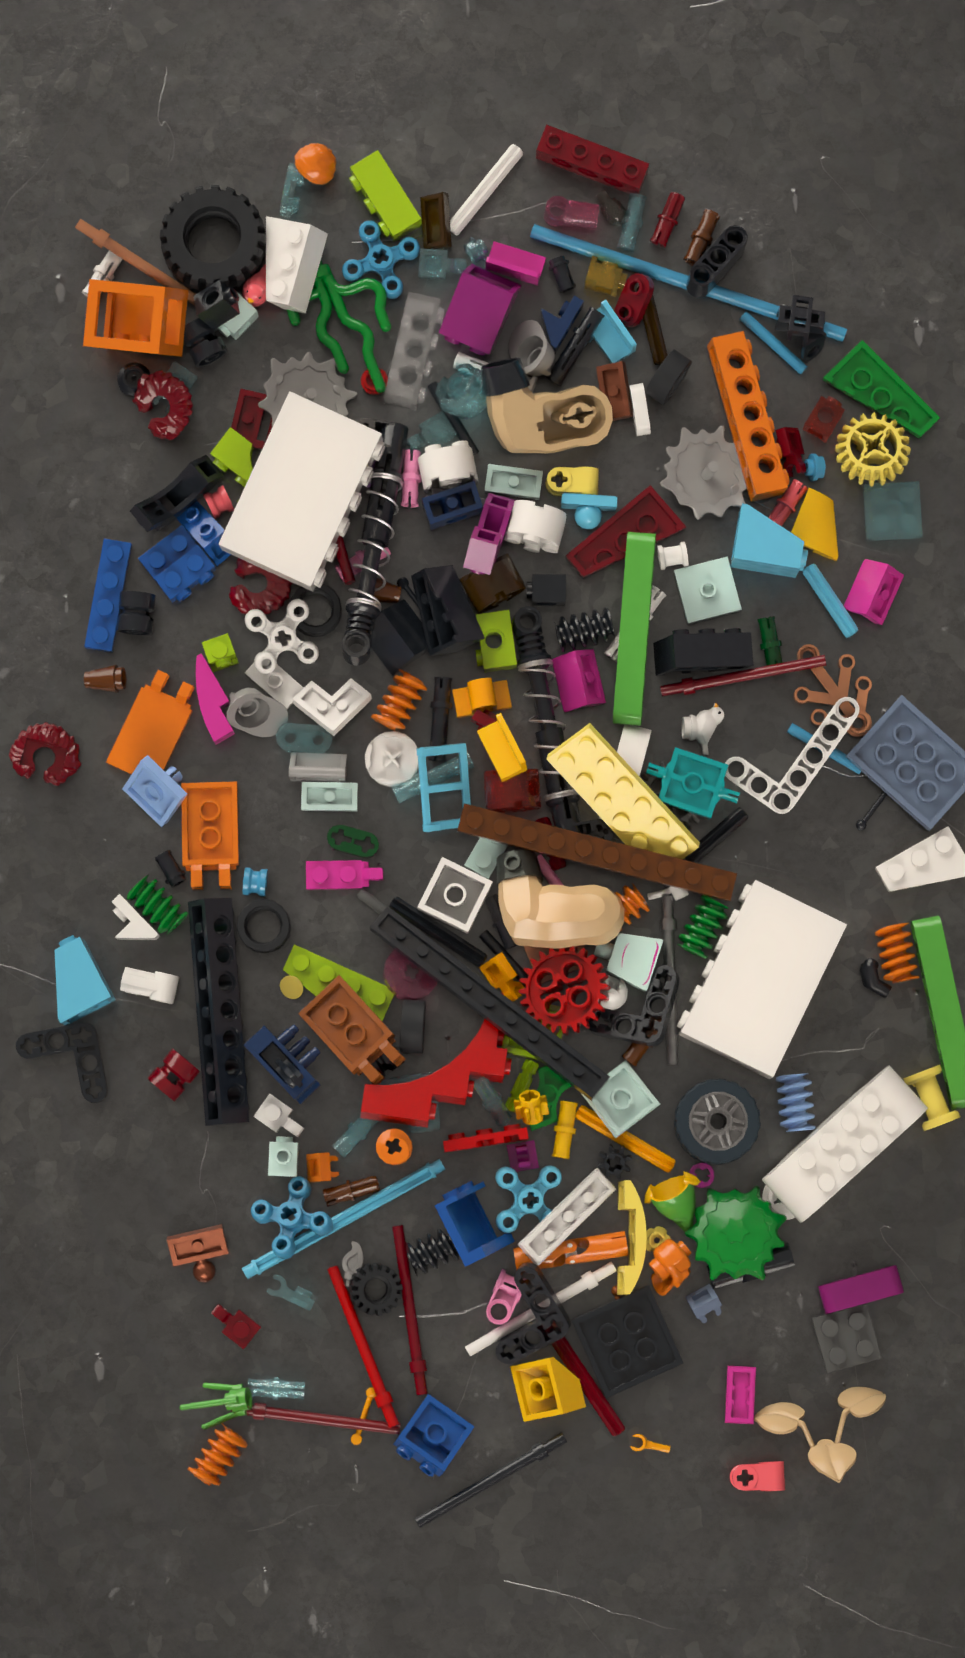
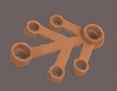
M811 644L803 645L797 653V660L803 659L805 652L811 653L813 657L820 656L819 650ZM844 654L838 660V667L840 668L838 686L823 666L810 669L828 693L811 691L803 686L798 687L793 695L795 702L798 704L813 702L834 706L839 699L848 697L851 670L855 666L854 657L850 654ZM842 659H850L852 665L849 668L844 667ZM866 676L859 677L854 685L857 691L856 701L859 705V714L856 719H860L863 726L855 728L852 723L847 733L853 737L865 736L872 727L871 717L865 711L868 692L872 687V682ZM859 681H866L868 688L866 690L860 689L858 686ZM805 691L807 699L800 700L797 697V692ZM849 701L840 704L839 708L844 714L841 715L842 717L849 718L854 715L855 708H853ZM816 709L810 715V721L814 726L819 727L822 723L814 720L815 713H821L824 719L828 715L822 709Z

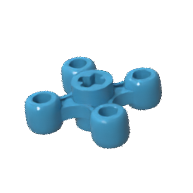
M371 220L365 221L359 227V236L369 247L368 255L361 260L350 259L346 261L342 267L343 277L348 282L354 283L362 279L367 273L378 274L382 279V285L386 290L387 298L396 299L403 292V283L394 274L393 267L399 260H414L420 253L419 242L413 237H405L398 245L388 247L380 240L381 231L379 225ZM369 229L374 231L372 235H367L365 232ZM412 246L414 249L408 252L405 250V247ZM384 255L386 257V261H382L381 264H377L376 258L380 259L381 256ZM351 268H356L358 270L355 274H350L348 272ZM394 284L397 286V288L395 290H389L388 286Z
M302 1176L293 1177L289 1181L288 1202L275 1207L266 1200H257L251 1206V1215L256 1222L260 1224L276 1222L279 1224L280 1233L272 1242V1250L281 1259H289L294 1255L296 1250L294 1237L303 1229H310L315 1234L324 1236L329 1234L333 1228V1221L327 1213L323 1211L307 1213L304 1211V1201L310 1196L312 1187L310 1182ZM299 1186H303L301 1190L297 1191ZM266 1209L263 1214H259L260 1211ZM294 1214L296 1218L290 1221L288 1217ZM321 1221H324L323 1225L318 1226ZM287 1244L286 1248L281 1250V1247Z

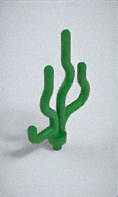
M321 260L309 300L311 301L319 297L321 302V311L315 325L317 337L332 352L339 372L341 374L348 373L349 366L341 346L326 330L333 303L342 324L349 329L358 331L363 336L362 354L376 391L383 393L386 390V385L373 354L375 343L373 332L367 324L349 315L342 296L354 295L365 289L373 290L376 295L374 309L382 331L389 332L391 330V323L386 313V290L382 283L372 278L360 279L349 285H341L335 280L329 264H323ZM287 310L290 323L294 326L299 325L301 322L299 313Z

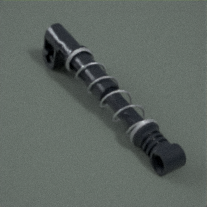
M361 418L356 422L382 433L384 446L386 447L379 462L375 460L374 469L372 470L374 473L370 480L371 487L370 490L366 491L369 494L366 515L361 516L365 521L362 538L357 541L363 543L366 547L363 564H353L356 568H362L358 589H348L350 592L357 593V597L348 599L345 604L348 619L342 641L343 657L346 662L354 666L364 664L370 657L374 622L379 617L382 608L381 603L374 597V593L382 589L386 584L385 578L378 570L379 567L384 566L390 560V555L384 548L388 547L389 540L395 534L392 522L393 516L399 511L396 499L398 491L402 489L404 483L401 471L409 431L408 427L401 423L372 418ZM387 462L391 463L389 473H385ZM384 478H388L387 484H383ZM381 496L385 497L383 506L380 505ZM383 550L387 554L388 558L385 563L380 564L381 553ZM379 575L383 579V585L375 589L377 576ZM353 644H360L364 647L362 651L357 653L349 650V647Z
M532 606L522 607L513 616L511 625L516 639H520L516 641L517 646H521L518 648V651L522 652L517 662L518 671L529 675L531 690L525 692L523 696L533 697L536 716L531 717L529 722L539 724L540 731L535 733L537 743L534 747L539 749L542 769L539 772L544 774L548 793L544 798L546 805L551 808L554 827L584 834L583 827H586L587 835L593 833L597 828L599 832L604 833L601 839L612 841L614 832L602 819L581 821L578 807L580 795L547 760V755L565 742L563 731L566 725L556 721L554 709L559 706L561 700L556 696L550 695L548 684L554 680L556 675L552 671L547 670L548 667L553 665V660L546 649H542L546 647L545 643L541 642L544 640V636H540L543 633L541 627L542 616ZM520 617H530L533 621V627H523L520 623ZM546 673L553 674V678L547 681ZM551 698L558 700V704L554 707ZM557 724L563 725L564 728L557 727ZM557 774L559 775V780H560L561 788H560V786H559V781H558V776H557Z

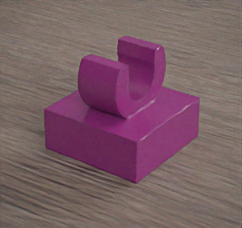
M534 1140L506 1145L510 1167L515 1169L516 1172L539 1168Z

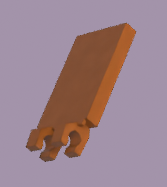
M340 975L298 1013L354 1075L357 1073L360 1076L364 1073L375 1085H379L385 1079L372 1065L383 1053L397 1067L405 1060L403 1055L393 1046L396 1042L393 1032Z

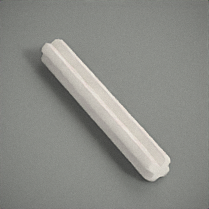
M510 145L450 220L451 233L454 235L460 234L519 161L523 151L518 146Z

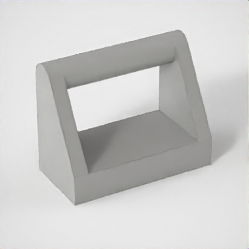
M291 752L289 764L290 781L346 782L347 754Z

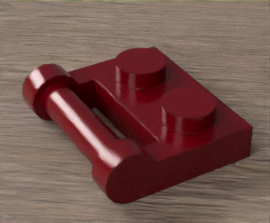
M240 389L231 428L251 442L254 450L262 451L266 442L258 440L265 410L258 406V402L264 400L267 394ZM271 417V421H270V425H269V429H268L266 441H267V438H268V436H269V434H270V432H271V430H272V428H273V427H272V417Z

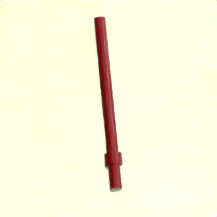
M338 1265L333 1266L327 1270L375 1391V1402L377 1407L382 1409L388 1427H395L399 1425V1421L392 1406L393 1398L390 1391H386Z

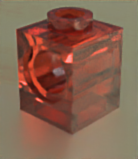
M821 396L805 422L803 430L827 443L845 412V409L841 407L842 403L833 397L828 396L826 399ZM823 411L829 412L833 420L829 423H823L819 420L818 414Z

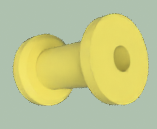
M940 1065L903 1078L907 1085L912 1084L913 1087H916L921 1101L928 1107L925 1111L928 1121L922 1124L924 1131L961 1117L956 1110L949 1112L935 1076L942 1071Z

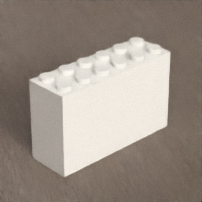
M289 391L219 542L220 548L231 555L312 592L316 586L321 588L327 575L324 569L327 561L333 562L339 549L337 547L338 544H336L338 537H344L349 528L348 516L350 511L356 512L362 499L359 492L363 485L368 486L374 473L371 466L374 460L379 462L386 446H384L382 433Z
M755 880L752 885L746 884L738 899L742 905L739 911L736 909L732 911L726 923V927L730 928L727 936L723 934L720 936L713 950L718 953L715 961L711 959L708 961L701 977L706 979L702 986L697 985L689 999L693 1006L690 1012L686 1010L683 1012L676 1027L681 1029L678 1035L767 1079H771L776 1073L847 924Z

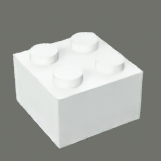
M442 857L417 908L419 911L468 934L493 885V881Z

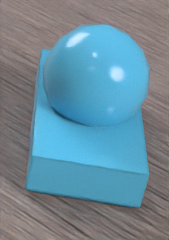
M563 493L561 508L576 509L574 514L576 523L581 528L593 529L601 522V511L616 512L617 497Z

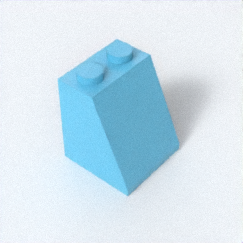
M742 503L738 514L730 564L731 568L796 578L798 572L803 571L806 566L808 550L803 549V540L750 505Z
M74 935L60 941V947L55 949L58 1019L65 1026L116 1000L86 941L81 937L76 938Z

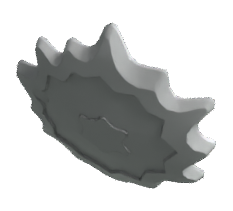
M307 352L302 361H297L294 357H291L287 363H281L275 358L271 359L272 374L269 380L264 383L267 397L258 402V406L270 413L273 427L289 391L345 417L349 414L346 403L356 398L358 394L345 388V378L336 374L334 358L323 363H317L313 359L312 354Z
M720 426L711 434L704 429L700 430L698 434H693L686 427H682L679 445L666 448L670 462L664 465L667 477L660 482V485L672 491L680 505L691 507L697 520L701 519L706 513L722 517L728 507H741L742 503L746 504L742 495L747 490L734 443H729L724 439V426Z

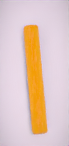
M581 1105L577 1110L576 1119L621 1146L624 1145L626 1149L663 1171L669 1173L673 1169L676 1161L672 1157L628 1131L615 1138L596 1112L584 1105Z

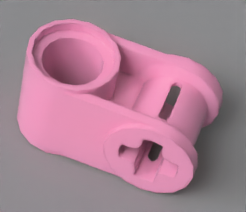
M502 1269L486 1308V1317L495 1325L504 1324L510 1319L516 1304L522 1296L516 1286L514 1277L507 1274L505 1269ZM504 1283L510 1284V1285L516 1287V1289H513V1288H511V1287L505 1285ZM495 1304L505 1306L507 1310L506 1317L502 1320L494 1319L491 1315L492 1306Z

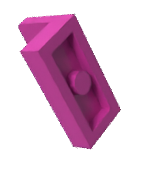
M494 241L489 257H487L485 262V269L538 286L546 257Z
M865 559L845 601V609L848 612L863 615L874 624L883 625L904 575L889 564Z
M594 649L575 650L552 659L564 712L606 703Z

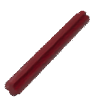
M554 1320L552 1325L545 1329L547 1334L549 1330L558 1327ZM565 1336L552 1343V1346L568 1370L579 1378L582 1391L612 1436L615 1437L625 1430V1426Z

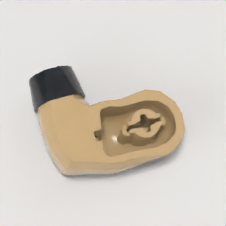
M520 358L499 360L481 367L488 416L496 438L507 451L512 453H555L575 447L598 444L608 435L613 422L612 406L607 396L595 386L581 385L557 393H532L528 388L530 383Z

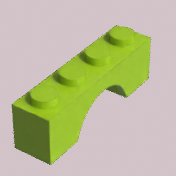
M230 427L211 451V456L215 458L212 463L225 473L229 469L237 476L234 480L245 488L253 471L252 454L254 448L251 442Z

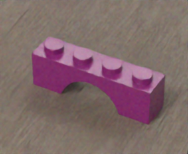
M488 493L478 527L475 526L470 538L463 565L464 568L470 569L475 574H491L505 537L515 500Z

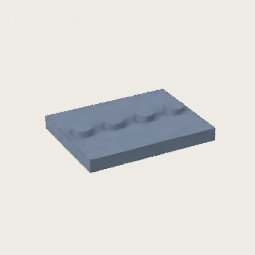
M903 695L895 701L846 756L848 760L928 831L934 827L965 792V751Z

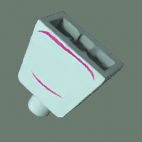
M619 933L615 944L608 942L607 944L597 945L594 955L609 960L606 969L608 974L622 979L625 983L640 991L647 992L663 940Z

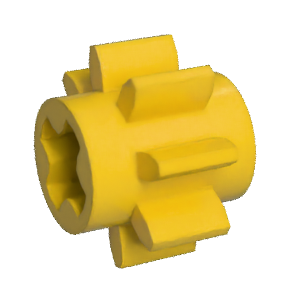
M536 1090L523 1091L519 1095V1100H514L516 1119H522L525 1124H538L543 1120V1115H549L546 1095L540 1096V1093Z

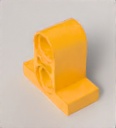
M481 678L467 682V687L452 690L457 718L472 716L477 709L482 712L485 709L494 712L512 708L507 680L492 682V678Z

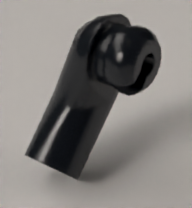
M868 958L860 967L862 983L867 989L886 998L892 986L879 979L878 962L873 958Z

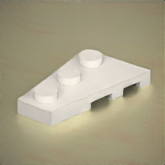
M949 826L875 867V870L888 892L965 877V854Z

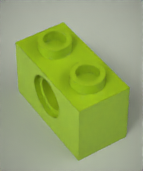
M504 610L476 614V619L485 639L479 641L480 649L475 650L477 666H483L484 673L516 669L517 660L510 611ZM496 635L501 639L502 643L498 648H490L486 644V639L489 636Z

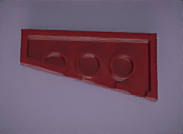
M650 485L565 557L578 573L585 578L625 558L628 532L656 534L657 543L686 529V526Z

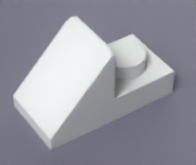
M120 894L112 901L116 906L113 912L123 922L128 919L130 920V923L115 936L117 940H157L160 937Z

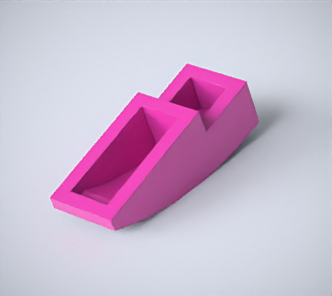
M201 653L196 658L197 695L206 727L215 745L235 733L222 712V709L229 706V700Z

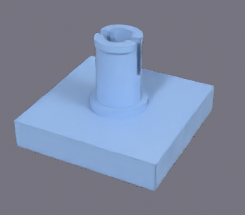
M147 755L139 762L122 790L158 825L163 827L169 822L188 793L177 784L182 781L181 772L178 771L174 776L172 775L177 768L171 766L165 772Z

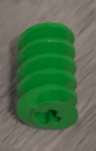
M147 875L129 891L126 899L129 902L137 899L134 907L136 909L145 907L142 916L145 918L152 915L149 923L152 926L160 923L157 931L160 934L168 931V935L183 922L188 912L178 914L177 912L181 905L178 903L170 906L173 896L170 895L163 898L162 895L165 888L162 887L155 890L154 888L158 881L154 879L147 882L146 880L149 876Z
M701 895L700 900L705 906H695L694 909L699 915H690L689 919L694 925L685 924L683 928L689 935L680 934L678 938L683 945H677L695 956L706 959L708 956L702 949L713 948L708 938L718 939L713 929L724 928L718 920L729 919V916L724 912L725 909L729 908L711 897Z

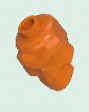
M666 1239L654 1249V1259L648 1263L654 1271L651 1275L653 1287L661 1296L666 1295L673 1286L678 1288L691 1272L689 1269L691 1262L688 1256L692 1253L681 1240L676 1243L672 1239Z

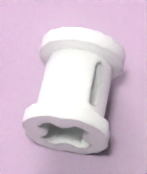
M685 541L680 542L678 546L664 548L662 545L657 546L661 570H665L668 566L683 564L684 567L689 566Z

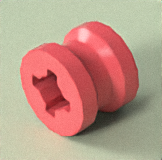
M223 485L218 487L214 493L207 492L203 494L214 519L219 518L221 513L225 511H234V507Z

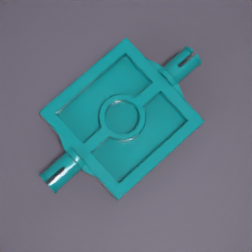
M676 747L671 761L665 768L649 762L646 774L662 778L659 798L664 804L711 819L715 805L721 798L737 804L740 792L724 788V778L728 764Z

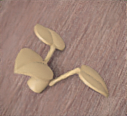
M851 1387L844 1390L838 1397L839 1406L845 1409L841 1414L835 1442L829 1439H822L815 1445L806 1423L801 1420L805 1416L804 1409L793 1403L779 1402L768 1405L755 1414L754 1421L764 1430L774 1434L791 1433L798 1426L801 1427L810 1446L808 1452L809 1462L819 1473L840 1483L857 1459L856 1451L852 1447L840 1443L847 1415L851 1413L855 1417L862 1418L876 1413L886 1402V1394L868 1387Z

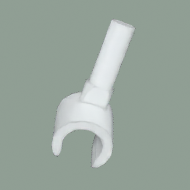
M670 886L664 890L647 893L648 900L672 894L674 900L678 901L688 896V891Z

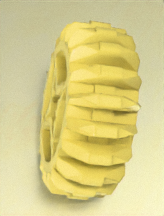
M875 412L872 413L871 419H867L863 413L860 416V422L852 418L850 426L844 425L842 428L843 434H838V444L835 446V452L839 453L836 458L837 463H843L841 465L842 472L850 471L848 476L850 480L856 476L859 477L858 483L860 485L864 483V480H869L871 487L874 486L875 480H878L883 486L886 478L893 482L896 477L895 473L901 475L904 470L903 466L908 464L909 458L907 456L910 455L911 448L906 446L909 444V437L903 436L905 432L903 427L896 428V419L888 423L886 414L880 420L876 419L877 415ZM887 439L894 447V457L889 454V450L885 447ZM852 443L857 445L856 449L861 452L859 460L854 457L850 445ZM871 464H878V465H880V466H869V465H871Z

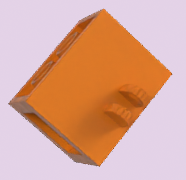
M89 279L83 346L182 357L188 290ZM101 292H106L108 294L104 336L99 337L97 336L100 294Z

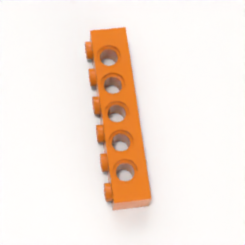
M744 331L713 337L707 345V349L750 501L753 502L783 495L788 488L787 485H789V476L787 470L783 469L781 465V447L779 443H775L773 437L775 431L772 418L767 415L765 408L767 407V398L765 392L760 391L758 384L760 380L757 365L752 363L751 342L745 338ZM729 360H737L741 368L732 367ZM742 385L746 387L748 394L739 393L736 386ZM744 412H752L756 420H748L744 416ZM751 438H759L762 441L763 446H755L752 443ZM759 463L768 465L770 473L762 472L759 468Z

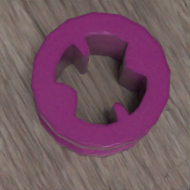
M706 1163L693 1165L689 1173L695 1176L697 1174L694 1171L697 1168L700 1170L707 1169L709 1175H706V1177H709L706 1183L700 1180L701 1182L694 1186L705 1188L711 1185L715 1177L712 1167Z

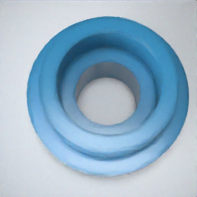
M811 453L808 459L804 461L806 466V473L804 474L808 476L810 481H817L818 478H823L825 475V460L823 456Z

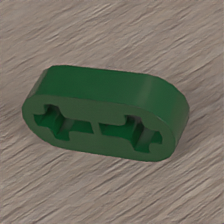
M335 825L327 833L329 845L340 852L362 858H371L379 850L378 839L370 832L345 825ZM339 830L344 831V836L351 838L352 841L351 843L342 841L340 845H336V840L332 838V835L338 834ZM366 838H370L371 844L375 846L374 849H368L367 853L362 852L361 846L354 844L355 840L364 842Z

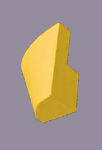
M808 488L791 533L803 540L804 547L813 550V553L837 561L839 555L834 502L828 496Z

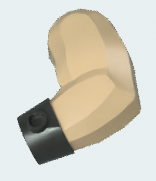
M512 850L497 857L499 907L503 923L515 944L543 948H566L579 945L597 946L607 944L618 936L624 924L625 909L621 899L609 888L594 884L575 887L563 885L543 886V876L537 854L531 850Z

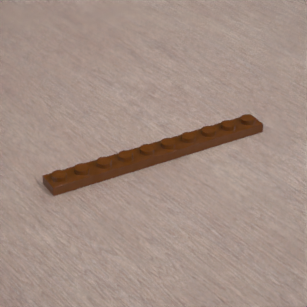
M465 803L457 830L460 833L729 902L731 901L737 873Z

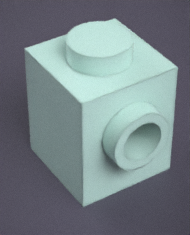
M276 1136V1142H269L268 1176H298L299 1143H294L293 1137Z

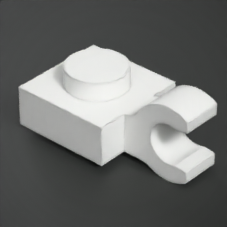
M270 1093L253 1116L276 1133H278L281 1127H284L296 1137H299L304 1130L301 1125L289 1118L293 1109Z

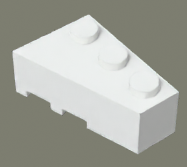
M266 216V301L282 309L306 313L328 236L326 232L310 224Z

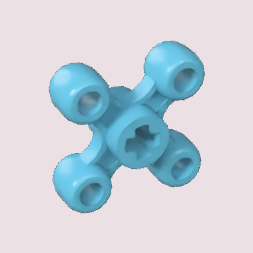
M552 1165L544 1166L534 1183L523 1184L518 1178V1173L512 1167L504 1166L498 1169L495 1175L497 1184L503 1189L510 1190L514 1196L513 1205L509 1209L501 1211L496 1217L498 1229L504 1233L515 1231L519 1220L526 1214L536 1215L540 1223L553 1210L546 1207L543 1198L547 1190L555 1188L560 1184L562 1180L560 1170ZM549 1172L554 1173V1179L551 1181L546 1180ZM510 1173L511 1179L508 1182H503L504 1174ZM530 1192L535 1197V1200L530 1201V1205L527 1206L522 1200ZM506 1217H511L510 1225L504 1226L503 1220Z

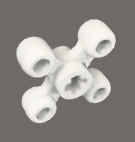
M301 599L292 600L287 606L286 617L276 623L269 621L266 615L258 609H252L245 615L246 627L250 631L264 633L268 638L267 647L264 651L259 652L254 659V665L260 673L269 674L273 672L277 666L278 655L286 650L296 653L298 659L306 664H311L318 659L319 649L317 645L311 641L300 640L296 635L297 625L309 615V607L305 601ZM296 607H302L303 610L300 614H294ZM253 617H260L258 624L254 625L251 623ZM283 630L289 636L285 637L286 641L280 643L275 636H279L278 632ZM305 649H312L311 655H303ZM263 659H270L268 666L261 665Z

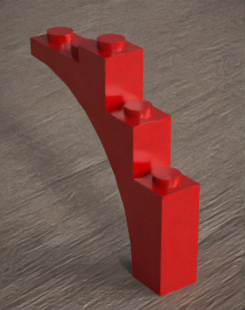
M484 1019L479 1032L467 1048L448 1065L436 1072L406 1083L392 1085L365 1084L361 1118L428 1128L429 1119L435 1120L437 1103H432V1101L465 1105L466 1097L472 1098L474 1081L469 1080V1078L503 1083L504 1075H510L512 1058H506L507 1049L496 1047L502 1046L504 1033Z

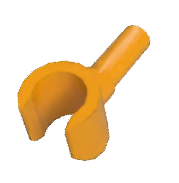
M642 1434L633 1435V1437H640L643 1441V1445L640 1448L630 1446L634 1451L653 1449L666 1453L670 1452V1446L649 1441Z

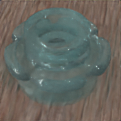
M470 237L469 242L463 245L467 256L475 264L480 260L485 261V254L488 253L486 245L480 238L475 240L473 237Z

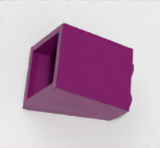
M471 264L461 274L439 333L444 335V339L450 343L459 345L461 342L470 346L469 350L476 354H490L496 346L522 285Z

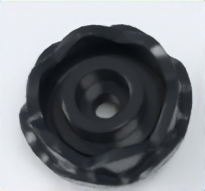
M136 362L124 365L117 376L120 390L126 395L134 396V392L137 391L138 380L144 373L149 375V369L143 364ZM133 377H136L137 380H136V381H132V378H133Z

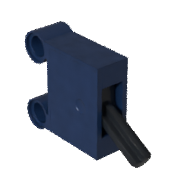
M293 1024L276 1038L266 1026H263L244 1046L299 1104H302L321 1086L306 1070L321 1052L317 1047H314L297 1060L296 1057L306 1049L310 1040L303 1036L288 1050L285 1048V1045L295 1037L299 1028Z

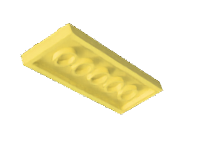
M591 723L547 755L549 763L625 845L679 859H684L699 848L700 842Z

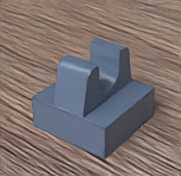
M710 1284L685 1297L696 1318H699L702 1323L707 1322L705 1314L713 1310L717 1316L721 1314L720 1306L722 1304Z

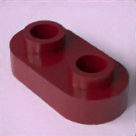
M633 274L627 279L614 312L625 327L633 328L639 325L654 292V283L647 275ZM639 283V290L636 292L634 287ZM628 308L629 314L627 317H624V311Z

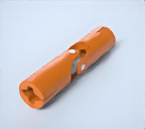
M625 1231L563 1241L537 1266L540 1269H546L565 1264H578L629 1256ZM520 1247L513 1248L516 1271L523 1263H533ZM577 1247L587 1249L581 1254H577L576 1251Z

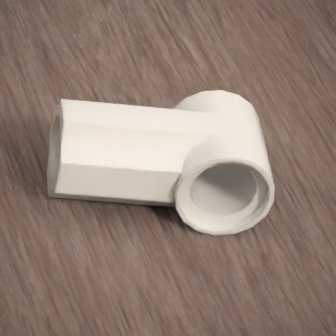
M125 967L120 990L126 993L147 996L154 1001L173 1004L179 976L157 971L151 973Z

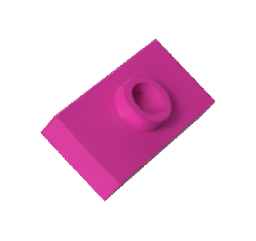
M727 1365L725 1423L754 1424L756 1367Z

